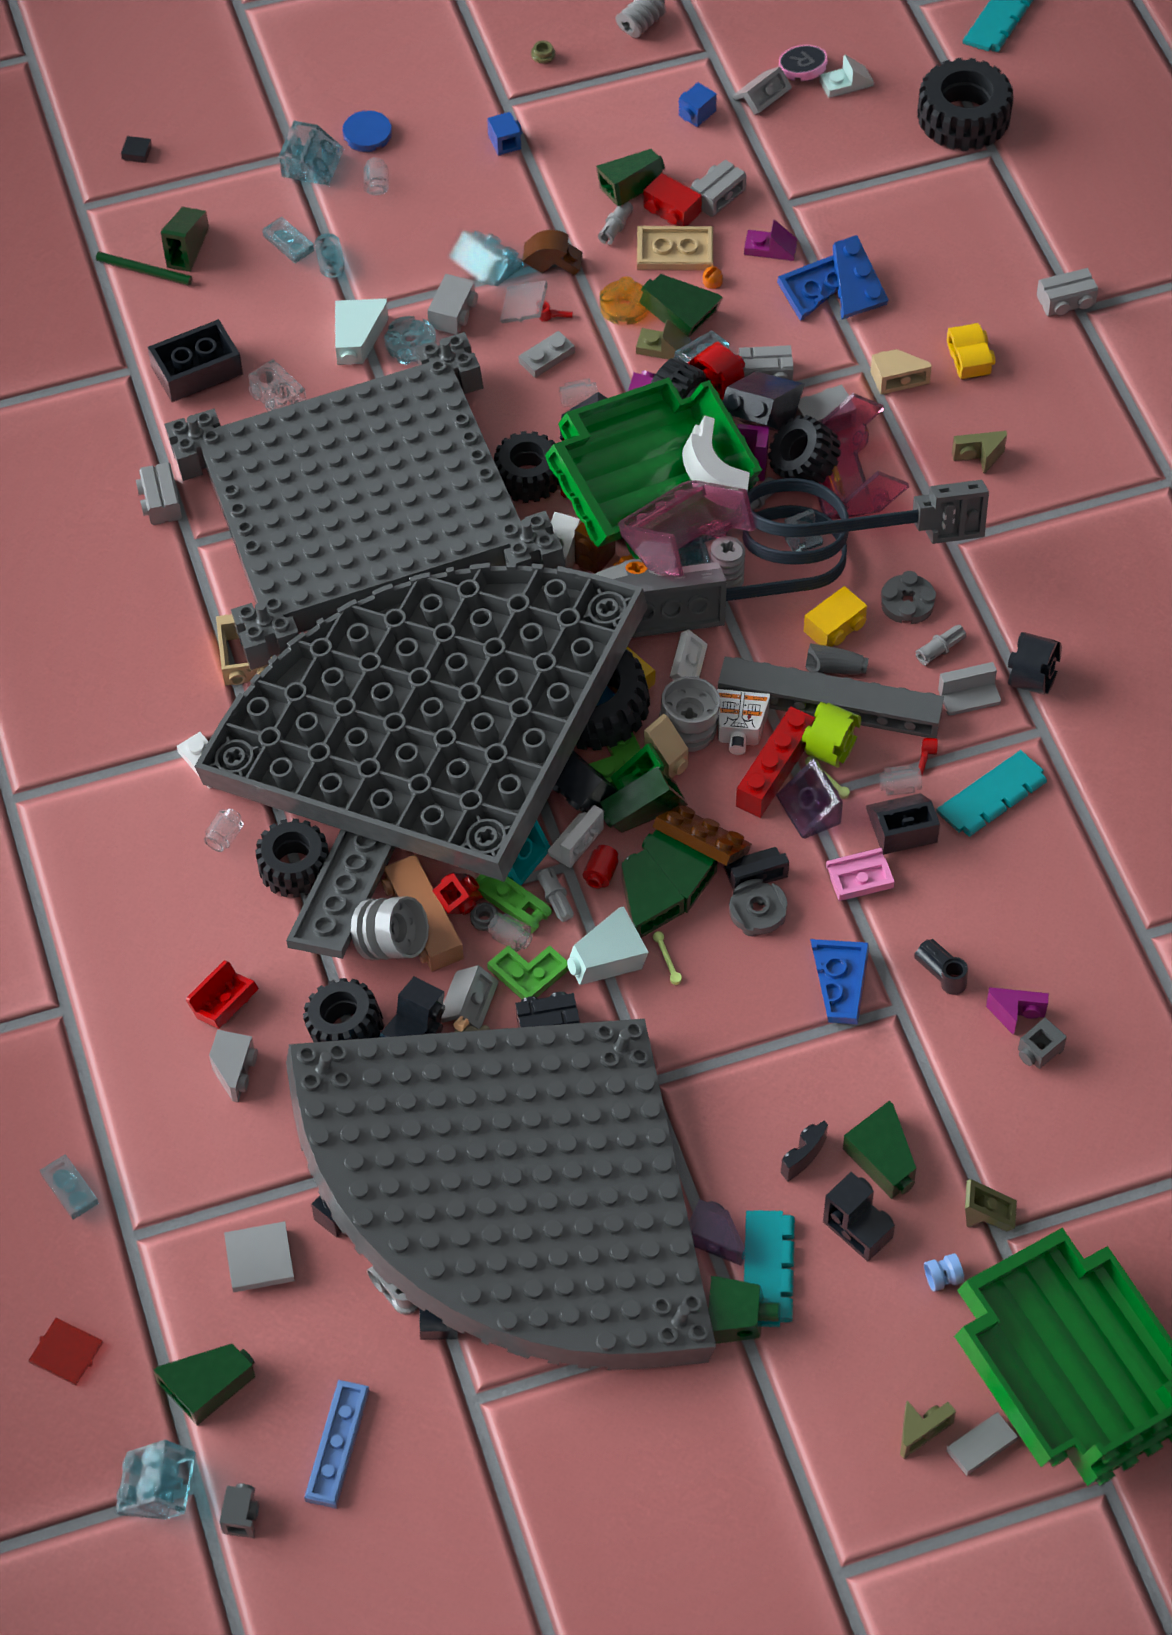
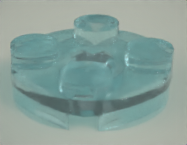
M415 316L401 317L391 322L388 326V331L384 336L387 352L397 359L398 363L406 365L418 361L415 347L433 341L436 342V332L433 325L425 319L422 322L415 320ZM407 337H411L412 339H415V340H414V341H406V338H407Z

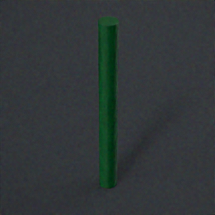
M100 251L96 254V261L188 286L192 283L193 278L190 275Z

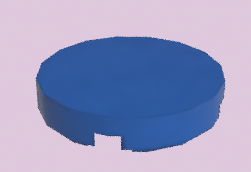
M366 110L349 116L344 122L342 130L343 138L348 142V146L360 152H372L381 145L384 147L390 141L392 134L391 123L385 115L376 111Z

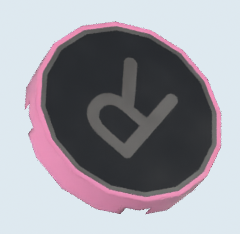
M800 45L790 48L779 58V67L782 68L784 74L790 80H795V77L801 78V81L816 78L826 70V65L828 64L825 51L813 45Z

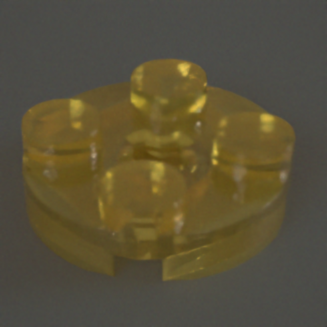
M624 276L618 281L605 286L599 293L600 312L603 317L615 324H619V321H627V325L643 320L649 312L648 309L639 303L643 294L641 291L643 285L635 282L631 277ZM628 300L629 304L625 302L620 304V301Z

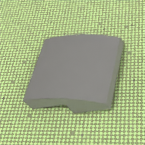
M285 1221L224 1233L233 1292L295 1281Z

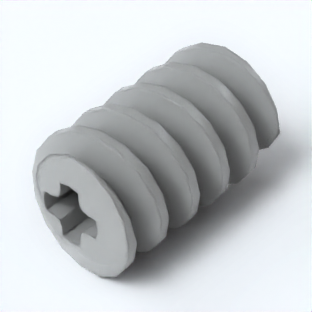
M634 0L621 13L617 14L616 22L623 31L637 38L665 14V0Z
M723 536L717 538L711 545L710 562H719L727 580V588L740 587L744 583L745 548L742 542L734 537Z

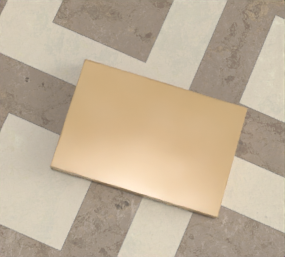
M638 226L637 270H706V268L713 266V226Z

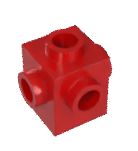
M452 872L446 875L440 881L441 883L432 890L448 914L466 915L477 906L476 902L483 897L478 890L480 887L476 879L466 873Z

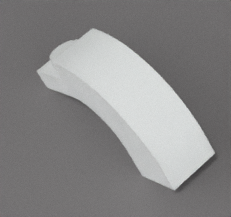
M704 416L700 425L694 426L690 437L683 447L682 456L685 469L693 483L704 494L721 504L738 509L747 494L750 472L731 467L719 459L712 447L715 419Z

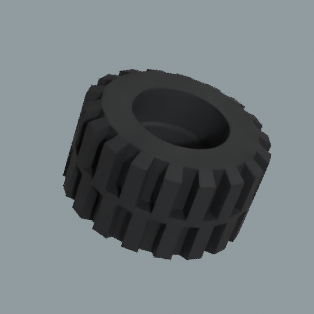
M674 357L661 366L651 383L669 377L673 385L678 389L680 397L685 399L690 397L701 383L706 382V374L704 371Z
M798 415L796 419L791 418L787 420V424H782L779 427V432H775L774 440L770 443L769 449L771 451L768 453V459L771 460L769 463L770 467L784 479L799 478L822 484L826 481L828 475L831 476L834 466L837 467L839 462L837 458L841 455V450L838 448L841 446V443L837 439V434L809 415L805 417Z
M521 431L519 435L516 433L511 434L510 439L504 438L501 441L502 445L496 447L494 462L513 501L523 500V503H529V500H534L535 503L539 502L542 497L544 499L550 497V492L554 493L557 490V485H560L559 479L551 471L545 457L552 445L555 444L553 440H548V436L544 434L539 436L538 432L534 431L531 434L527 433V431ZM525 465L536 466L530 469L519 468Z
M294 818L292 822H287V819L280 820L281 824L276 825L274 823L270 825V831L264 830L261 834L262 839L257 841V849L255 851L260 878H262L263 884L266 887L270 886L271 892L276 894L280 891L283 897L293 894V898L300 897V893L309 895L329 854L324 833H320V828L316 825L311 827V822L304 820L303 823H300L299 819ZM290 853L306 855L303 860L296 863L280 861L282 857Z
M340 978L339 982L331 980L328 982L329 985L318 987V992L316 994L312 993L309 996L310 1002L305 1003L304 1010L306 1013H303V1019L313 1042L380 1038V1030L384 1029L382 1020L384 1018L373 992L369 990L366 984H360L356 979H352L350 982H348L347 978ZM354 1014L349 1020L343 1023L333 1024L338 1018L344 1015Z

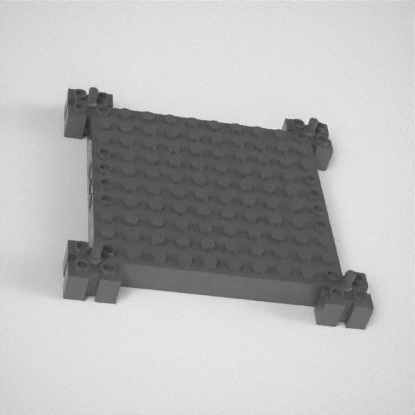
M465 332L441 339L439 346L433 341L415 347L418 366L221 426L214 408L188 416L187 423L185 418H181L164 424L182 480L185 481L202 476V469H207L256 602L255 608L252 603L231 609L236 631L243 646L250 670L269 665L270 657L281 654L288 647L287 643L300 632L315 627L317 620L321 618L326 620L338 612L337 609L354 599L358 602L373 595L372 591L389 584L396 586L410 581L409 577L428 572L431 575L447 572L446 568L454 567V570L469 569L470 565L490 563L491 566H506V563H516L517 566L531 567L533 563L543 564L544 568L557 569L558 566L566 568L563 548L556 533L554 534L553 526L547 512L536 513L520 521L467 402L465 394L484 389L480 365L475 354L472 353L471 345Z

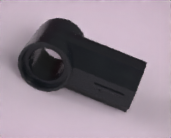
M927 939L920 944L914 954V958L941 982L942 989L952 995L964 992L968 980L967 963L961 958L953 957L934 939Z

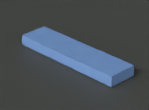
M338 1380L305 1493V1502L331 1508L337 1507L369 1395V1386Z

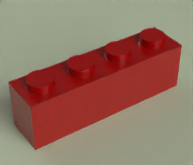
M790 706L736 790V807L759 818L762 817L803 754L806 743L802 741V736L808 726L812 727L815 717Z

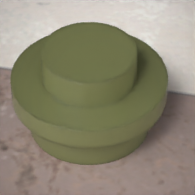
M538 41L531 50V57L538 63H548L555 58V49L548 41Z

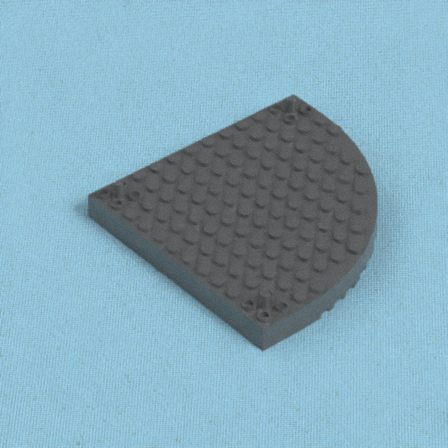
M490 563L470 565L469 569L454 570V567L446 568L447 572L431 575L430 572L409 577L410 581L396 586L389 584L372 591L373 595L358 602L354 599L337 609L338 612L326 620L323 618L317 620L315 627L307 633L302 631L287 643L288 647L278 657L274 655L268 661L269 665L260 674L256 673L250 680L251 685L243 694L239 693L220 721L194 767L203 785L500 881H505L648 608L644 590L639 586L560 566L557 569L544 568L543 564L533 563L532 567L517 566L516 563H506V566H491Z
M645 1018L289 1044L286 1067L293 1114L301 1151L305 1154L308 1162L307 1167L319 1189L318 1193L322 1200L327 1203L335 1223L343 1234L348 1235L355 1245V1250L360 1255L363 1254L372 1263L373 1269L389 1285L391 1283L405 1293V1298L423 1311L427 1309L435 1314L448 1327L463 1334L467 1332L482 1339L481 1342L488 1346L491 1343L508 1349L507 1352L527 1359L530 1356L546 1359L551 1364L578 1365L577 1368L590 1369L591 1366L607 1367V1370H628L709 1363L716 1344Z

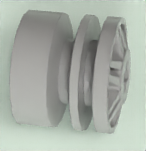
M681 677L673 680L665 687L662 693L659 717L663 713L669 717L688 747V752L704 749L712 743L717 730L720 695L712 684L698 677Z
M412 897L367 899L356 907L352 916L351 935L353 944L358 953L368 960L416 957L423 951L428 939L429 924L427 914L422 904Z

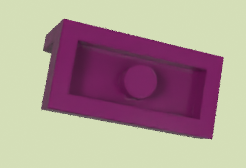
M738 424V430L744 436L748 447L754 457L757 458L762 469L757 477L759 481H764L768 460L769 427Z

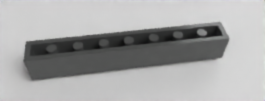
M725 656L718 681V689L770 694L769 709L787 712L791 706L814 717L820 702L831 703L861 716V726L926 738H937L944 703V696L930 692L923 693L903 687L895 688L875 682L857 681L848 677L830 676L821 672L813 673L793 667H780L766 662L748 661L739 657L731 658Z

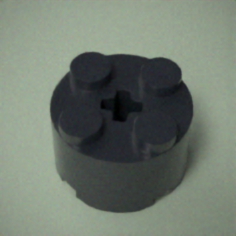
M1021 632L1018 638L1017 652H1012L1008 661V668L1012 669L1008 685L1039 694H1048L1058 672L1055 670L1056 661L1060 662L1062 644L1053 639Z

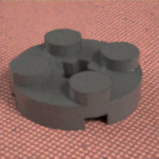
M906 571L902 575L889 579L881 590L882 610L895 622L902 623V620L911 621V624L920 623L926 620L933 612L936 592L926 579L918 576L913 571ZM911 596L913 597V602L910 600L903 601V597Z
M752 879L739 884L733 891L729 903V914L733 923L745 935L752 937L757 934L770 933L783 925L786 919L787 899L782 889L776 884L772 883L771 886L768 883H763L761 879ZM757 902L759 906L765 905L766 907L762 911L753 910V903Z

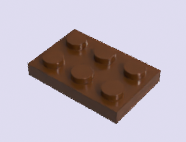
M677 806L657 816L652 826L726 866L748 854L752 843L744 840V836L740 833L727 831L719 827L720 824L715 820L704 819L696 815L695 811L687 806Z

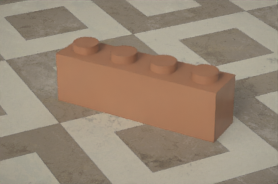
M416 855L386 866L384 871L385 879L381 880L387 896L415 898L422 904L427 914L429 924L428 939L425 948L418 955L422 964L427 962L431 972L464 959L463 945L442 904L433 893V887Z

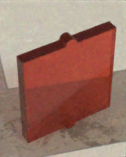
M55 1318L45 1335L39 1337L40 1343L28 1361L76 1386L87 1367L93 1365L92 1360L103 1344V1341L71 1324Z

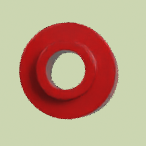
M602 844L592 851L582 874L590 887L600 889L609 886L619 863V854L613 847Z

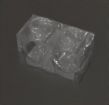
M274 359L248 374L250 394L255 400L259 399L265 405L267 411L306 400L305 389Z

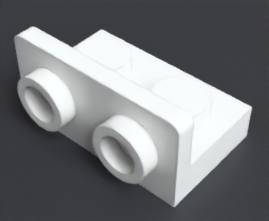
M593 805L588 813H579L548 849V855L571 868L604 829L603 810Z

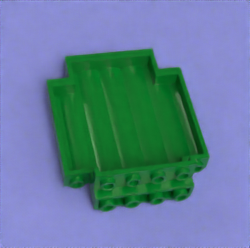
M668 377L566 412L558 423L565 440L553 444L545 457L551 471L559 479L563 492L571 500L576 515L585 524L590 539L597 547L624 538L631 555L635 559H643L736 524L744 517L743 501L739 508L736 509L711 499L693 483L683 463V447L690 437L694 426L700 425L703 417L708 416L715 419L712 435V447L715 454L725 464L750 472L747 491L753 488L759 481L757 476L762 471L759 462L748 447L744 436L738 430L731 414L727 411L720 399L719 393L714 389L710 380L701 383L690 397L682 399L678 389Z
M1062 1227L971 1277L957 1290L976 1319L963 1326L954 1337L1040 1467L1050 1463L1054 1468L1069 1458L1087 1487L1095 1482L1102 1486L1116 1476L1113 1472L1114 1470L1121 1467L1123 1472L1140 1462L1137 1457L1145 1453L1147 1457H1150L1164 1447L1161 1442L1169 1439L1172 1443V1339L1108 1246L1084 1259Z

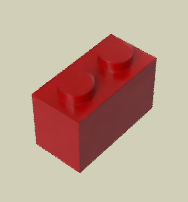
M661 173L644 189V208L650 213L663 218L671 225L688 226L702 212V195Z

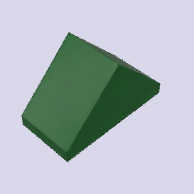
M648 743L611 776V779L617 789L620 790L657 766L664 771L665 766L652 744Z

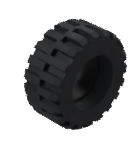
M955 58L951 62L950 60L941 63V66L936 65L924 76L920 84L917 109L919 125L923 131L925 130V134L930 139L934 138L935 143L941 146L943 144L947 145L948 149L955 150V148H960L961 151H968L971 148L975 150L982 149L984 145L988 147L995 143L996 140H999L1005 134V131L1008 130L1014 98L1013 87L1004 73L1001 74L999 68L996 66L991 67L989 62L984 60L979 62L976 61V58H969V60ZM969 101L980 106L964 108L953 105L951 102Z
M625 650L607 684L618 689V691L610 700L595 707L576 744L577 749L587 750L588 747H591L593 751L602 750V747L605 746L615 747L617 742L621 740L625 742L632 737L631 733L633 731L635 733L638 732L643 726L642 721L647 719L648 707L650 706L647 681L641 663L637 658L633 657V653L629 650Z

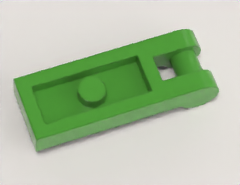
M482 874L476 878L480 887L478 890L483 898L519 922L529 933H534L539 928V922L542 919L546 920L552 914L551 908L545 902L509 877H506L505 881ZM529 907L534 910L531 915L525 912Z

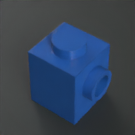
M697 82L688 91L681 94L678 100L679 116L696 127L700 126L716 112L717 93Z
M511 112L487 118L488 136L498 156L521 149L522 128L520 122L514 120Z

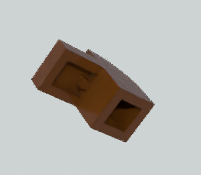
M544 230L536 233L524 243L522 262L540 273H544L553 264H556L572 275H576L581 271L583 251L568 243L569 234L558 230Z

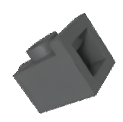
M1044 1018L1020 1038L1018 1051H1020L1019 1057L1026 1065L1032 1066L1034 1064L1040 1069L1054 1056L1064 1051L1067 1036L1047 1018Z
M237 1484L236 1487L227 1486L219 1521L222 1534L255 1538L256 1532L253 1521L257 1520L259 1513V1501H256L254 1496L255 1487L248 1484Z

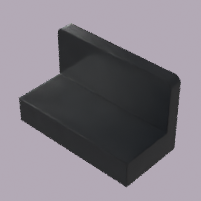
M773 847L745 855L727 866L723 864V868L734 891L739 884L752 879H761L763 883H770L787 878L789 860L786 853L780 854L778 849Z

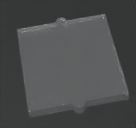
M546 280L508 286L500 319L501 322H523L527 319L541 317L548 285Z

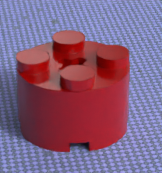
M715 342L687 362L704 371L706 381L710 380L714 389L719 393L721 401H723L726 388L745 377L743 370L745 362L743 358L735 355L720 342Z

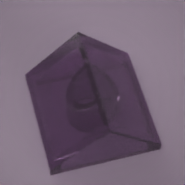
M813 758L776 794L801 838L804 839L841 824L843 801L817 759Z

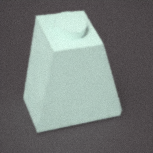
M387 299L335 301L337 365L364 363L388 321Z
M624 907L615 910L573 946L568 959V969L572 975H575L579 985L642 969L649 952Z

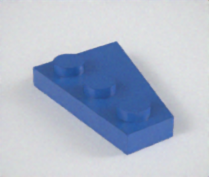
M855 235L834 242L832 249L835 273L838 277L841 320L887 305L889 299L858 236Z
M833 255L778 276L777 283L800 322L839 289Z
M810 939L828 1022L858 1025L869 954L868 943Z

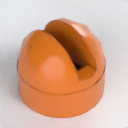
M715 266L706 268L703 273L704 286L709 289L719 288L723 284L722 271Z

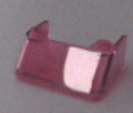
M855 393L847 397L821 421L822 424L837 434V439L841 443V446L838 448L841 450V455L837 458L839 461L837 467L834 466L831 476L828 475L826 477V481L822 485L829 488L841 499L849 517L878 513L909 488L908 482L880 471L874 473L868 480L865 479L858 453L869 441L867 424L883 411L884 407L882 404ZM818 497L822 513L834 520L841 519L838 512L828 502Z
M698 480L681 483L619 522L621 536L648 570L654 571L656 574L663 573L677 577L684 575L678 549L698 536L705 534L710 535L712 538H719L727 533L726 531L731 528L754 531L756 529L747 489Z

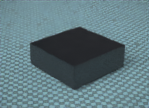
M127 136L121 151L122 160L146 163L152 146L151 139Z

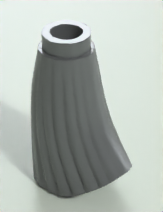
M810 643L805 667L807 671L813 673L860 675V673L866 674L869 658L848 650Z

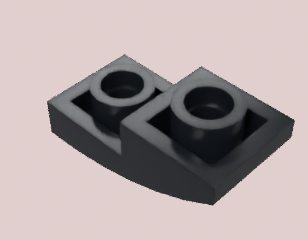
M825 1120L817 1125L811 1124L801 1132L799 1149H791L784 1155L781 1163V1174L787 1182L800 1174L822 1149L827 1139L828 1124Z

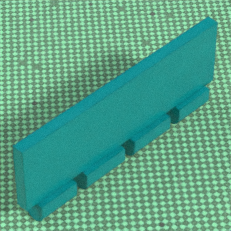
M990 0L964 37L963 44L985 51H990L991 49V51L999 52L1034 0Z
M1020 750L936 808V812L958 833L963 830L970 837L986 826L985 821L987 823L992 822L1006 812L1007 807L1012 808L1026 798L1028 792L1033 793L1046 784L1047 779L1043 775L1044 770Z
M746 1210L744 1282L760 1285L764 1302L780 1303V1321H762V1327H780V1322L789 1323L793 1321V1299L789 1297L793 1296L794 1271L782 1268L794 1267L795 1243L790 1240L795 1238V1217L783 1215V1211Z

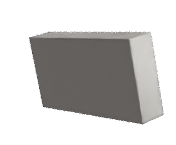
M997 1412L948 1446L947 1452L967 1476L1016 1442L1018 1436Z

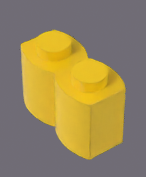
M979 323L948 328L947 344L950 354L954 359L959 378L966 379L991 374L992 365H995V354L987 346L988 336L986 330H982Z

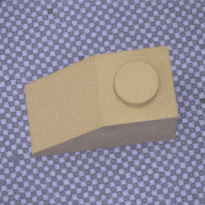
M895 349L872 355L870 372L880 395L929 384L932 366L928 361Z
M663 713L644 730V746L648 743L652 744L665 766L664 772L673 778L676 774H682L688 766V747L669 717Z

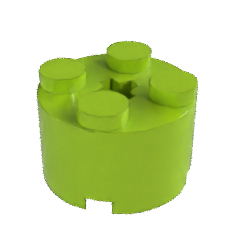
M820 702L815 711L814 717L816 719L812 727L808 726L802 736V741L806 743L804 751L811 757L839 768V762L844 763L856 742L857 736L854 735L853 731L855 727L860 728L861 716L831 703Z

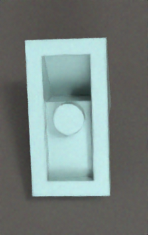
M844 55L843 69L820 75V83L828 98L874 86V81L866 67L847 55Z

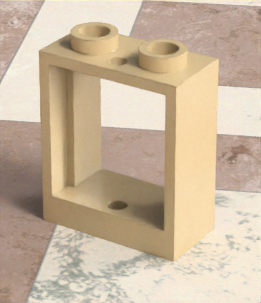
M232 614L216 616L224 684L240 685L250 682L256 673L260 674L268 665L250 670L248 663L229 665L227 640L239 639Z

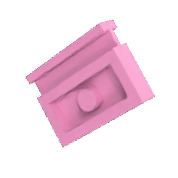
M882 848L826 862V869L829 871L838 901L894 888L895 881L886 858L883 856Z

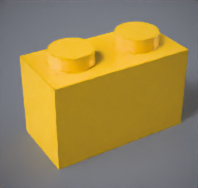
M843 586L805 615L803 632L819 645L838 646L847 635L854 630L858 631L864 626L867 605L847 587Z

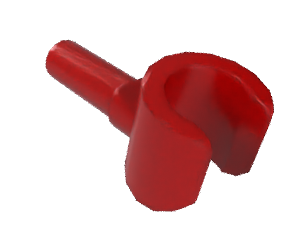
M546 301L537 303V316L542 322H547L552 317H573V312L551 309L550 304Z
M937 738L923 739L921 759L916 774L923 775L928 754L937 755Z

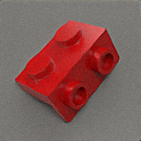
M224 960L187 996L186 1001L198 1020L220 1029L249 1001L259 988L254 980L236 973L231 963Z

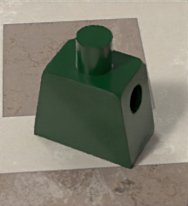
M711 1276L708 1312L715 1344L758 1339L761 1336L762 1321H780V1303L764 1302L760 1285Z

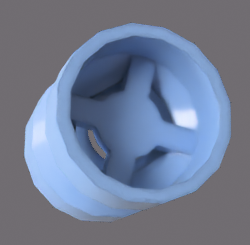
M955 1253L945 1256L941 1261L933 1259L924 1262L925 1275L933 1292L944 1289L947 1284L955 1286L964 1283L963 1269Z

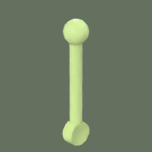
M809 756L806 758L805 764L808 767H813L838 791V796L841 799L849 797L850 790L845 786L841 787L816 763L814 757Z
M656 931L653 934V940L659 944L671 973L670 982L673 985H678L681 983L682 976L676 972L663 942L664 934Z

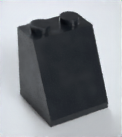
M755 371L726 388L723 404L733 419L750 425L769 427V430L779 432V427L782 424L786 425L787 420L795 419L805 384Z

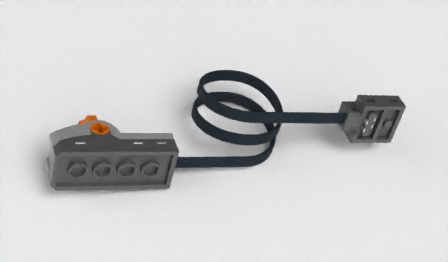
M799 478L772 480L753 487L745 496L744 516L746 521L743 525L742 534L745 547L752 554L766 561L791 565L821 562L841 551L840 561L830 571L808 578L727 588V580L719 562L659 569V567L647 560L633 559L632 555L621 556L620 560L613 564L612 567L595 574L643 588L648 608L632 638L724 626L726 601L814 590L834 582L842 574L846 565V541L850 531L914 523L918 531L926 530L932 544L985 537L989 490L983 480L930 486L928 495L914 496L913 510L849 518L847 509L841 499L822 484ZM785 491L805 492L818 496L828 502L838 512L841 519L832 520L826 514L805 506L783 505L754 512L750 505L756 499L768 494ZM782 518H799L814 523L786 524L774 522L771 520ZM755 527L765 533L782 537H811L832 534L836 541L816 550L782 551L759 544L751 538L748 532Z

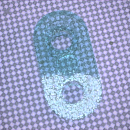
M330 233L318 236L315 240V250L321 274L329 278L340 276L345 270L339 238Z

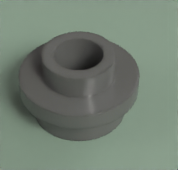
M479 903L470 913L471 924L481 931L491 930L499 922V912L490 903ZM483 916L489 917L487 920H481L480 918Z

